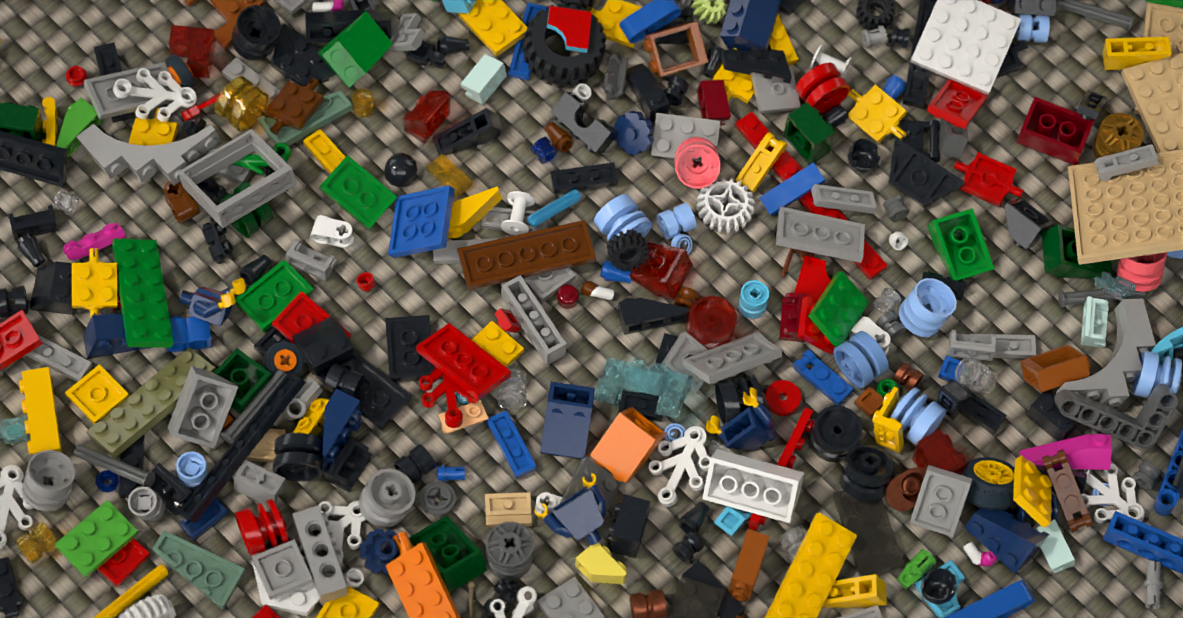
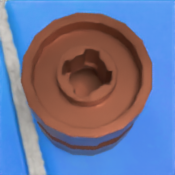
M662 589L649 591L647 595H644L643 592L629 595L632 618H667L666 602Z

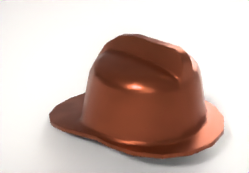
M921 467L911 468L894 477L889 482L886 488V498L893 509L907 511L915 507L927 469Z

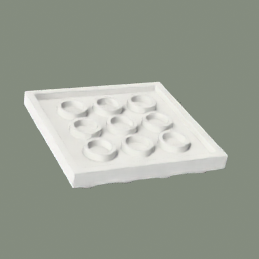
M937 0L910 62L988 95L1021 19L978 0Z

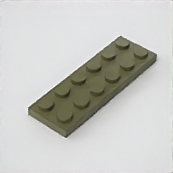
M188 347L86 431L88 436L113 458H116L175 409L191 366L213 373L216 371V368Z

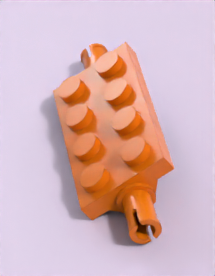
M406 531L398 533L399 537L395 535L393 540L396 542L401 555L385 566L409 618H461L427 544L421 542L413 547Z

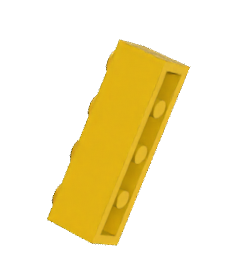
M49 367L22 371L23 380H19L20 392L25 393V400H22L23 413L28 415V420L24 421L26 434H30L31 441H27L29 455H35L45 450H54L62 453Z

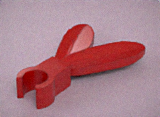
M220 92L198 106L195 104L183 110L181 115L187 121L201 113V109L222 99L225 93Z

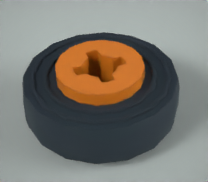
M176 54L169 56L165 62L172 78L182 88H193L195 81L187 63Z
M286 341L277 342L269 347L265 353L264 366L271 373L272 377L278 370H282L286 374L291 373L298 376L303 370L304 359L295 344Z

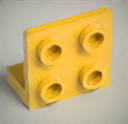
M893 387L891 393L888 392L885 395L881 410H877L873 416V433L875 434L877 444L900 453L904 447L902 424L896 419L890 418L895 406L899 402V388Z

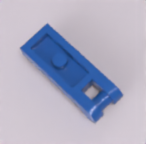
M809 349L802 354L803 357L800 360L797 359L792 364L796 372L836 405H840L853 392V387L820 361ZM808 364H810L811 366H813V368H812L811 370H809L808 368H806V366H807Z

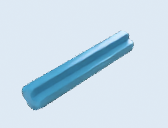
M576 189L570 191L529 215L527 222L531 227L538 226L580 201L581 194Z

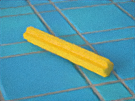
M162 564L158 565L93 618H115L168 576V570Z

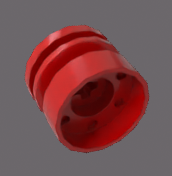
M272 499L266 500L268 511H265L262 503L257 504L258 515H254L249 507L234 512L241 536L251 557L266 551L265 541L269 540L273 548L278 546L277 536L281 544L288 542L286 523L280 509H278Z

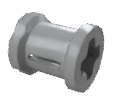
M882 25L878 26V29L861 31V38L865 48L878 43H887V34Z

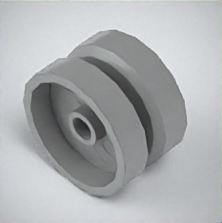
M381 469L371 476L360 493L358 504L362 515L375 526L385 528L397 525L402 521L414 503L416 494L414 485L408 476L398 470Z

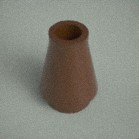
M554 122L546 125L544 131L557 151L564 153L571 149L574 144L571 134L557 126Z

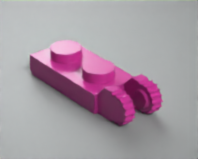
M117 222L110 223L96 233L85 235L78 242L72 240L64 244L63 252L69 260L74 261L90 255L89 249L93 248L94 253L95 248L100 250L112 244L113 238L123 239L126 235Z

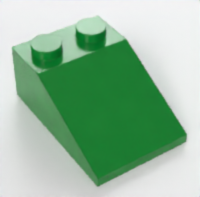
M365 11L322 48L318 54L342 83L350 88L369 71L393 43Z
M973 208L932 220L927 226L934 247L951 280L959 281L994 270Z

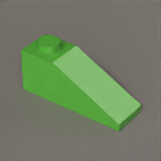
M81 97L76 103L74 102L68 107L56 145L57 147L67 149V158L81 145L76 136L94 124L98 127L102 123V119H99L95 108Z

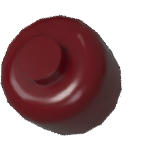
M572 285L560 287L557 292V303L559 306L571 309L577 305L579 293L576 287Z

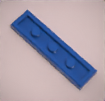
M527 3L522 22L528 27L532 17H536V13L541 9L545 11L547 6ZM523 38L516 43L508 76L529 81L531 71L528 68L529 63H526L523 57Z

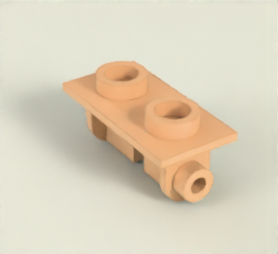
M481 400L477 403L458 407L463 414V423L458 428H450L445 424L446 412L438 414L442 423L441 428L443 433L446 434L488 420Z

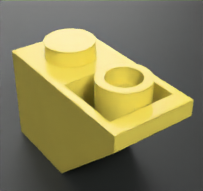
M599 543L591 545L576 557V568L590 582L624 584L627 579L626 567L620 561L616 562L611 557L612 554L605 545L601 546Z

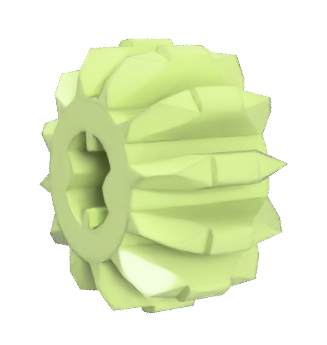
M694 0L691 7L695 9L693 15L700 16L699 21L705 20L706 24L711 22L715 24L726 15L725 10L728 5L724 3L725 0Z

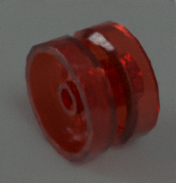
M711 295L701 297L694 302L689 311L686 332L708 350L729 343L733 339L737 325L736 310L729 301L721 297Z

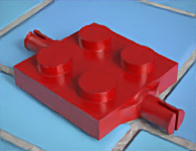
M979 152L969 165L958 160L954 165L953 169L965 173V185L960 190L1000 207L1003 198L1008 193L1019 198L1023 194L1024 189L1012 185L1017 169Z

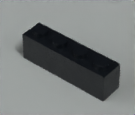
M390 9L305 12L306 42H331L365 11L386 36L392 39Z

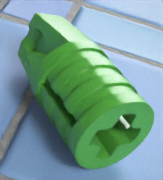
M921 549L906 564L896 580L907 589L922 579L936 564V560L928 551ZM923 561L924 563L918 568L917 566Z

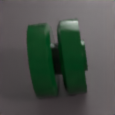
M243 181L234 189V195L228 193L219 201V204L252 185ZM266 202L234 221L231 225L241 235L250 238L259 230L258 225L265 226L274 217L270 206Z

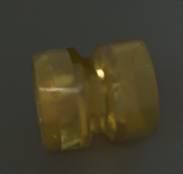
M43 522L33 527L31 534L25 533L15 540L16 545L31 564L41 559L43 552L49 553L55 549L54 544L58 542ZM37 539L41 541L39 545L36 542Z

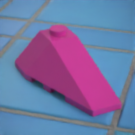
M1087 434L1019 450V456L1022 455L1035 465L1045 466L1042 457L1056 455L1057 451L1063 449L1071 469L1111 470V435ZM1061 462L1052 465L1053 468H1063Z

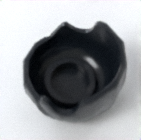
M865 138L854 141L848 152V161L851 168L859 173H869L875 170L881 158L877 152L878 145Z
M393 154L385 164V179L396 187L410 185L417 175V162L408 154Z
M943 568L929 570L926 578L921 583L922 596L928 602L937 605L951 601L956 592L957 583L955 575Z

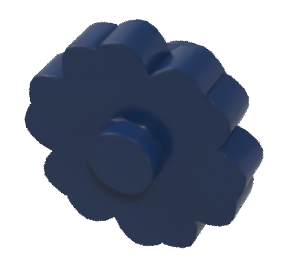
M627 112L625 115L619 116L614 124L615 129L619 133L615 140L619 147H625L627 154L638 155L651 148V144L654 142V138L651 135L654 132V127L649 118H644L642 112Z
M380 528L367 534L366 540L360 544L359 557L365 560L364 567L373 574L381 571L384 575H389L385 565L401 555L396 542L393 540L395 535L399 536L391 529L386 532Z

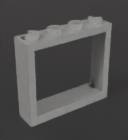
M252 129L178 171L183 188L222 228L297 185L293 169ZM253 151L275 171L218 206L197 186L200 182Z

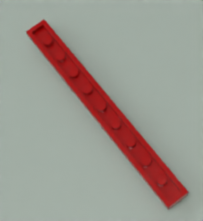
M753 112L735 122V128L755 150L765 135L770 132ZM769 146L766 150L772 152L774 147ZM786 150L780 154L771 168L783 182L802 170L800 165ZM811 191L799 199L810 213L847 220L838 209L815 206ZM864 239L863 259L861 263H854L871 280L886 270L887 264Z

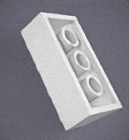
M717 449L710 460L702 499L790 523L800 495L804 472Z

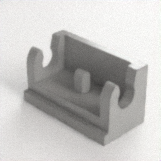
M298 239L293 242L286 253V260L291 266L324 281L327 280L337 263L335 256L331 255L328 257L303 246Z
M951 329L948 356L992 361L996 350V334H991L990 337L956 334V330Z
M245 460L234 476V490L265 505L266 500L272 499L276 505L278 495L283 494L285 478Z

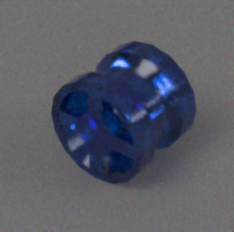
M548 137L540 138L531 147L532 153L538 156L541 164L551 161L558 153V150L550 145Z

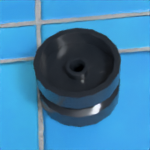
M829 406L818 413L809 433V443L813 452L819 458L827 462L844 461L847 452L852 447L858 445L862 437L863 425L859 416L853 410L845 406Z
M288 433L275 439L274 453L276 456L273 459V473L284 477L285 480L302 482L312 481L323 475V460L321 459L323 457L322 439L305 433Z
M863 444L852 447L846 454L844 467L840 475L842 489L849 496L861 501L870 502L883 498L886 495V488L894 472L895 463L892 456L874 445Z

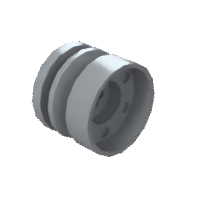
M45 450L33 455L28 462L23 481V498L30 506L41 511H55L63 507L69 499L76 473L74 463L65 454L54 450Z

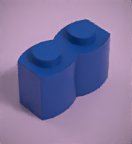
M180 316L170 317L173 345L172 348H167V352L185 351L188 347L192 350L212 347L209 322L194 316L189 318H181Z

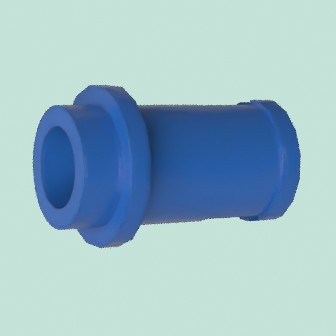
M441 465V467H437V480L442 482L445 480H465V466L444 467V465Z

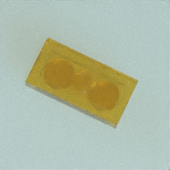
M443 154L427 166V172L441 185H450L455 189V198L472 186V181Z

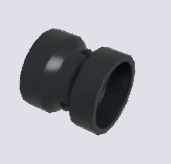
M672 76L669 79L668 88L664 90V93L671 105H681L684 99L683 94L687 93L689 84L681 77Z
M687 531L683 536V540L677 542L672 547V550L680 560L690 563L694 558V554L704 548V544L697 535Z

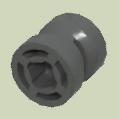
M895 311L885 313L876 321L878 327L889 334L890 341L899 338L906 331L903 323H899Z

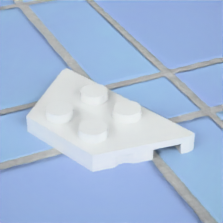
M252 561L262 607L267 605L271 609L308 616L316 603L320 602L314 581L270 600ZM325 572L323 575L325 577H332L335 574Z

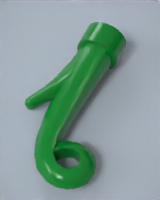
M277 143L273 146L272 149L276 153L278 150L285 151L280 157L287 162L292 153L289 145ZM248 154L231 164L250 169L260 175H263L264 171L257 166H269L259 155Z

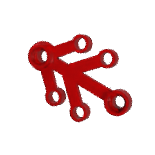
M435 367V370L429 376H422L419 379L420 389L423 391L431 390L433 383L441 376L443 377V382L431 393L428 392L422 395V405L426 408L433 407L435 402L445 393L448 411L445 413V424L450 428H458L463 423V414L457 408L455 392L465 397L469 403H477L480 400L472 397L467 391Z

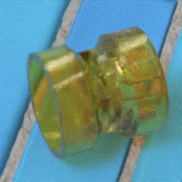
M367 89L356 90L352 95L353 112L358 117H368L374 111L373 94Z

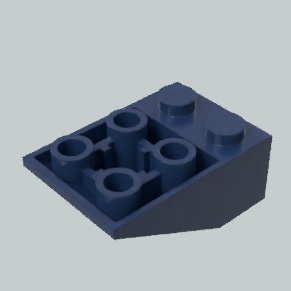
M558 382L550 383L540 449L541 454L581 460L585 458L595 388Z
M338 389L335 390L325 406L323 462L326 473L354 430H359L363 419H361L360 400Z

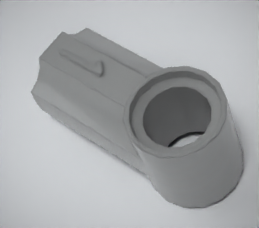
M310 378L305 381L304 386L290 402V404H294L298 408L297 415H293L290 412V404L282 412V416L286 420L294 421L302 417L311 403L322 393L323 390L320 385Z

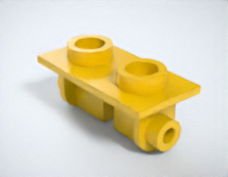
M316 398L303 418L298 422L293 433L317 436L321 431L317 423L319 422L321 425H324L325 406L329 400Z

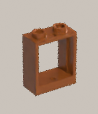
M691 21L644 35L646 39L644 47L646 52L650 54L651 61H649V65L655 76L661 77L708 63L697 21ZM686 30L693 60L662 69L654 39Z
M1070 345L1020 360L1024 381L1040 392L1062 386L1065 382L1077 381L1090 376L1089 368L1091 364L1089 358Z
M747 530L728 591L736 600L750 601L770 536Z

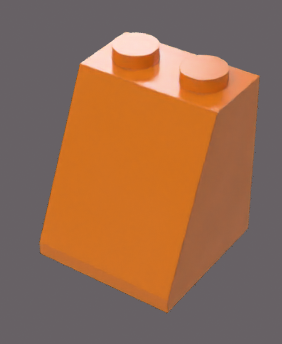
M631 407L618 414L590 456L594 458V462L597 465L607 468L612 472L613 478L619 482L626 483L632 480L658 447L659 443L666 437L667 433Z

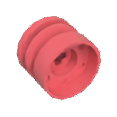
M692 137L684 140L678 146L675 152V171L679 180L684 185L702 189L710 186L717 179L720 173V157L716 146L710 140L703 137ZM700 157V158H701V163L696 162V163L694 164V163H693V158L697 159V158Z
M1167 252L1120 259L1117 270L1119 282L1126 288L1138 292L1156 289L1162 282Z

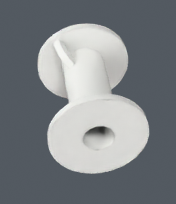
M821 44L813 57L810 69L812 70L816 64L821 65L831 62L839 70L840 77L845 78L850 68L852 57H849L846 63L823 53L824 45Z
M510 192L507 195V200L510 205H513L510 220H505L501 223V228L512 235L528 233L529 227L523 223L526 207L533 206L535 199L525 192Z

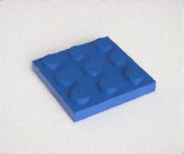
M449 185L397 196L388 255L396 258L446 248L455 189Z

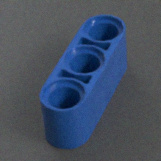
M653 0L624 18L620 22L619 27L628 41L634 44L644 39V35L657 31L679 17L682 9L676 0Z

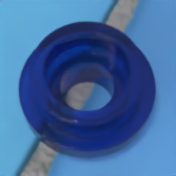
M102 471L96 477L97 488L102 492L109 493L118 487L119 478L112 471ZM109 479L112 481L109 485L104 484L105 480Z

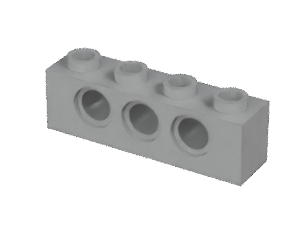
M520 275L503 284L501 297L545 364L549 365L566 356V342L522 276Z
M318 505L292 513L293 522L321 604L347 596V587L350 586L347 573L342 574L340 566H343L340 553H335L333 546L336 545L332 532L328 533L326 526L329 525L326 512L321 513ZM314 530L321 532L318 536L310 535V532ZM319 551L328 552L324 557L316 555ZM327 571L335 573L332 577H325L323 574Z

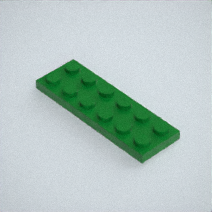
M113 238L112 250L114 263H117V283L127 347L172 348L173 336L157 240Z

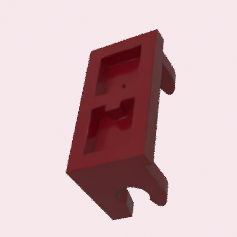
M724 80L701 81L696 93L702 119L720 121V126L725 125V120H730L731 113Z
M786 293V297L782 298L779 340L804 341L797 336L802 300L808 296V293Z

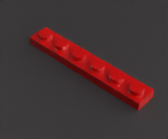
M804 408L777 463L778 466L789 469L793 468L797 458L794 455L797 450L801 451L806 440L803 438L806 431L810 433L815 420L812 419L813 410ZM753 513L749 521V529L757 532L760 525H765L768 517Z

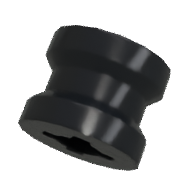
M893 26L890 46L895 47L899 45L907 49L910 28L899 29L898 26Z

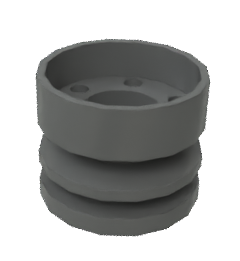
M517 522L500 523L490 530L486 538V564L494 576L500 579L512 576L511 580H516L529 572L533 564L534 540L531 532L524 525Z

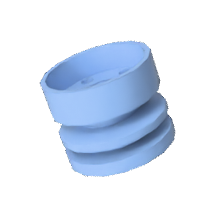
M622 194L609 201L594 218L595 226L604 236L608 235V241L610 239L614 240L613 235L619 236L621 231L625 234L626 230H630L631 233L635 230L645 237L652 227V222L645 217L646 215L642 211H638V205L628 194Z
M933 278L920 280L900 305V320L905 328L920 337L933 336L955 311L957 304L955 294L942 281Z
M1144 350L1140 357L1142 371L1133 382L1132 394L1147 399L1152 390L1159 384H1167L1176 394L1182 377V360L1175 358L1171 366V357L1166 356L1161 365L1159 364L1158 353Z
M914 387L898 402L890 418L899 421L902 424L903 431L909 427L907 439L920 447L936 430L947 410L935 401L925 407L928 396L923 394L919 397L921 391Z

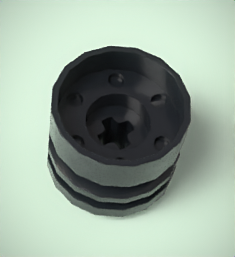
M261 5L248 6L242 10L232 32L231 42L234 50L247 60L257 61L269 56L280 34L281 23L278 16L273 10Z
M754 374L748 375L746 380L744 377H738L737 388L732 379L715 383L716 402L723 426L748 407L753 408V406H748L743 402L744 392L751 396L750 388L756 389L758 403L762 402L764 405L763 394Z

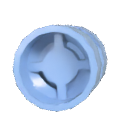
M1018 14V18L1021 21L1016 30V41L1028 42L1030 39H1033L1034 42L1047 43L1049 16L1036 15L1035 18H1032L1030 14Z
M687 203L674 207L673 211L666 210L657 214L659 228L667 240L680 234V231L686 233L697 226L694 214Z
M186 452L177 460L176 467L179 480L191 491H195L208 475L205 459L197 452Z

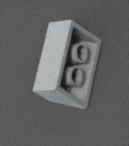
M191 366L167 427L171 435L214 449L238 386L213 372Z

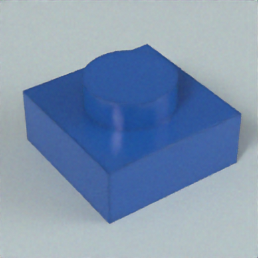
M946 355L938 378L948 382L952 379L959 384L967 363Z

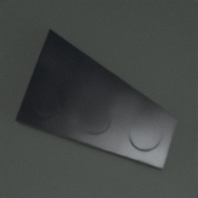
M731 49L722 50L721 52L724 70L747 75L754 72L763 74L766 79L772 80L773 76L783 78L785 83H791L792 76L784 51Z

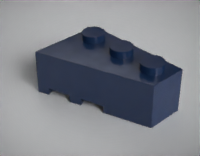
M122 314L92 315L83 334L87 359L151 348L127 347Z
M979 509L964 528L1014 574L1030 562L1050 535L1045 531L1041 533L1031 528V524L1027 522H1019L1012 518V514L1004 510L991 511Z

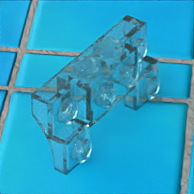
M607 357L603 377L598 380L594 400L617 405L622 388L659 396L655 414L679 419L682 405L691 389L693 376L665 370L666 365L653 363L651 367L645 365L646 361L633 358L632 362Z

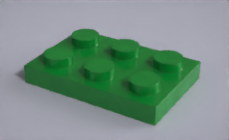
M348 155L319 187L322 192L367 230H370L397 198L396 195Z
M284 259L246 289L244 293L236 297L235 304L264 333L301 291L309 297L314 293V289Z
M840 271L835 274L808 317L836 348L845 341L869 304V301L844 272Z

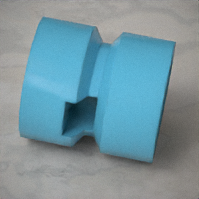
M757 280L748 281L743 285L738 308L744 317L757 319L764 315L769 298L768 287L763 282Z

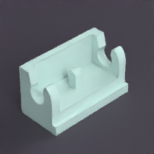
M484 54L460 84L461 88L467 91L465 95L483 106L507 76L504 63Z
M1087 297L1083 308L1081 345L1105 348L1109 308L1107 300Z
M1055 520L1051 521V524L1045 528L1042 526L1035 528V530L1041 533L1045 531L1050 534L1040 548L1051 571L1058 573L1075 566V559Z

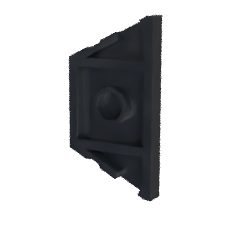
M286 24L282 25L271 61V66L300 86H306L312 78L317 79L319 83L329 81L330 77L336 75L318 54L319 48L312 43H307L304 37Z
M897 137L895 138L888 181L890 186L922 207H926L965 185V181Z

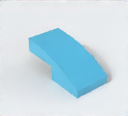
M1183 327L1164 337L1151 351L1159 354V364L1162 365L1166 356H1170L1172 361L1173 349L1183 348Z
M727 506L715 520L714 524L732 537L744 526L753 513Z

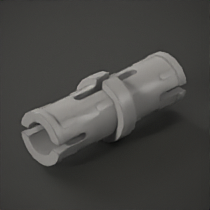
M1155 561L1146 563L1147 573L1146 581L1144 582V588L1146 589L1145 607L1149 609L1151 605L1152 609L1160 608V589H1162V582L1160 581L1161 563L1156 562V565H1154Z

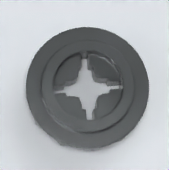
M430 482L420 492V506H422L426 513L428 512L434 517L436 515L444 516L447 512L452 511L456 503L455 492L445 482ZM439 491L441 499L444 501H440L439 504L435 506V502L431 498H436V495H438Z

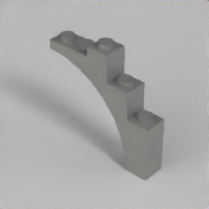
M94 124L76 136L82 148L110 180L129 167L141 182L151 178L160 170L173 185L181 181L178 171L197 161L221 142L216 130L211 125L190 137L164 145L144 146L122 142L103 133Z
M1143 298L1123 299L1114 309L1117 322V340L1107 366L1096 374L1082 380L1065 382L1056 391V394L1066 389L1091 400L1099 399L1101 404L1111 408L1119 407L1130 396L1126 383L1134 381L1142 371L1140 362L1142 352L1144 350L1151 352L1156 346Z

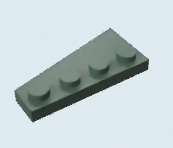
M342 91L323 96L325 101L301 130L283 126L277 135L270 131V128L276 122L274 119L261 116L257 120L274 144L286 143L291 145L353 110V106Z
M163 530L152 549L155 555L222 610L225 609L245 573V568Z

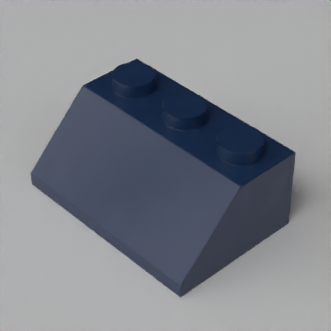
M730 0L720 37L728 50L734 48L737 50H767L782 0Z

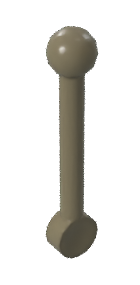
M470 580L467 583L469 588L468 618L473 616V593L476 587V583Z

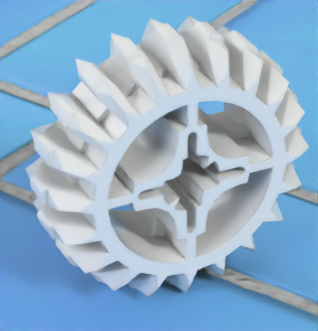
M723 176L721 182L716 179L710 186L702 188L700 195L697 196L698 204L696 209L699 211V218H703L704 225L710 223L709 228L712 230L717 227L719 233L722 229H726L727 234L731 228L735 232L739 230V226L744 228L746 222L751 221V215L754 214L755 201L752 199L753 194L748 192L747 185L741 187V180L734 183L733 178L726 181ZM726 200H728L727 206L725 210H723L724 204L726 203Z
M153 595L133 604L132 607L126 609V612L120 614L119 618H175L176 613L173 604L166 596Z

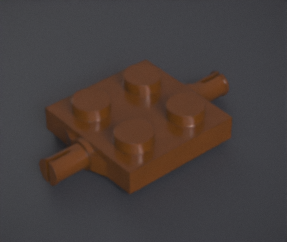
M312 78L306 86H300L288 81L264 110L265 115L276 121L270 128L273 134L277 135L283 126L301 130L325 101L323 95L313 91L319 85L317 79Z

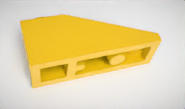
M1169 37L1105 39L1103 49L1105 70H1123L1171 57Z
M498 186L453 202L447 239L458 238L468 232L502 200Z
M876 574L836 580L822 608H869L876 605H887L886 583Z

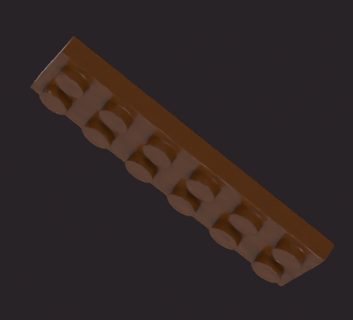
M585 220L457 248L468 290L508 282L520 275L522 278L596 262V255Z

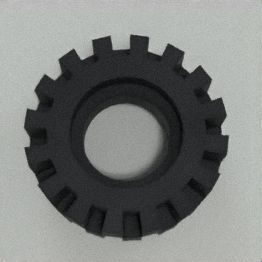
M859 0L856 10V18L859 19L858 23H863V28L865 29L869 26V30H873V28L878 29V26L881 25L886 29L887 25L890 26L895 13L894 1ZM872 6L879 7L883 10V14L878 16L872 15L868 12V8Z
M626 230L625 234L621 231L619 236L613 235L614 240L610 239L608 241L609 245L606 248L611 263L616 269L619 270L621 268L622 271H626V268L631 271L634 266L639 268V263H645V259L649 257V249L644 236L640 232L637 233V231L633 230L631 233L630 230ZM628 248H634L630 252L622 253L624 250Z

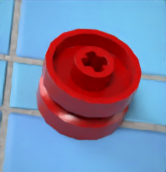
M831 62L823 63L808 71L795 87L800 98L808 102L811 107H815L820 115L827 113L833 106L841 104L851 91L849 84L844 78L840 77L839 70Z

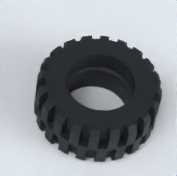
M559 3L557 7L588 11L584 8L578 9L573 4L565 6V3ZM547 6L545 11L541 9L536 13V17H532L523 43V57L525 62L529 63V70L532 73L536 72V77L539 80L545 79L547 81L546 84L551 86L553 83L558 84V87L565 88V85L575 87L578 82L584 84L588 81V78H592L596 74L605 52L606 35L602 33L603 27L601 23H596L597 18L592 14L587 53L582 52L576 56L565 57L554 53L546 44L545 40L547 38L558 35V33L547 28L550 6Z

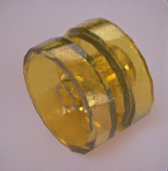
M239 76L223 89L216 101L214 110L225 121L229 120V124L238 131H246L263 114L269 100L268 94L259 87H254V84L244 76Z

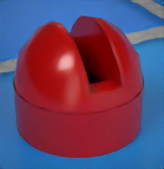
M369 272L361 273L356 279L358 287L364 292H368L375 287V279Z

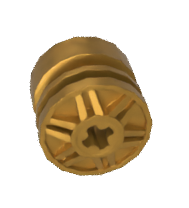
M1126 113L1108 115L1102 121L1092 145L1095 158L1098 159L1139 148L1144 138L1140 122Z

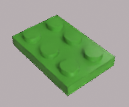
M107 500L54 545L86 579L139 533Z

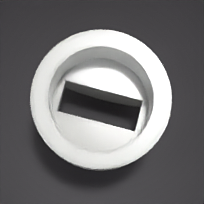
M578 84L573 90L583 101L588 100L591 96V89L586 84Z
M896 231L890 235L889 243L895 250L899 251L907 246L908 238L902 232Z
M355 568L347 571L350 582L349 587L353 589L359 587L364 580L363 573Z

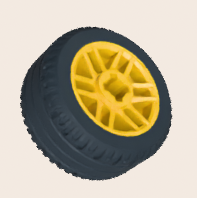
M980 457L969 461L965 465L962 476L972 478L966 500L979 508L991 511L1005 510L1015 505L1016 502L1013 500L1015 467L1006 461L992 457Z

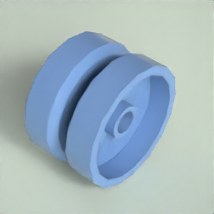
M864 331L857 332L850 337L849 342H843L834 348V358L841 372L854 386L860 389L870 384L874 377H880L888 371L889 364L884 351L876 340Z

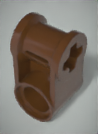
M170 181L165 184V201L180 224L200 214L197 204L180 182L176 185H173Z

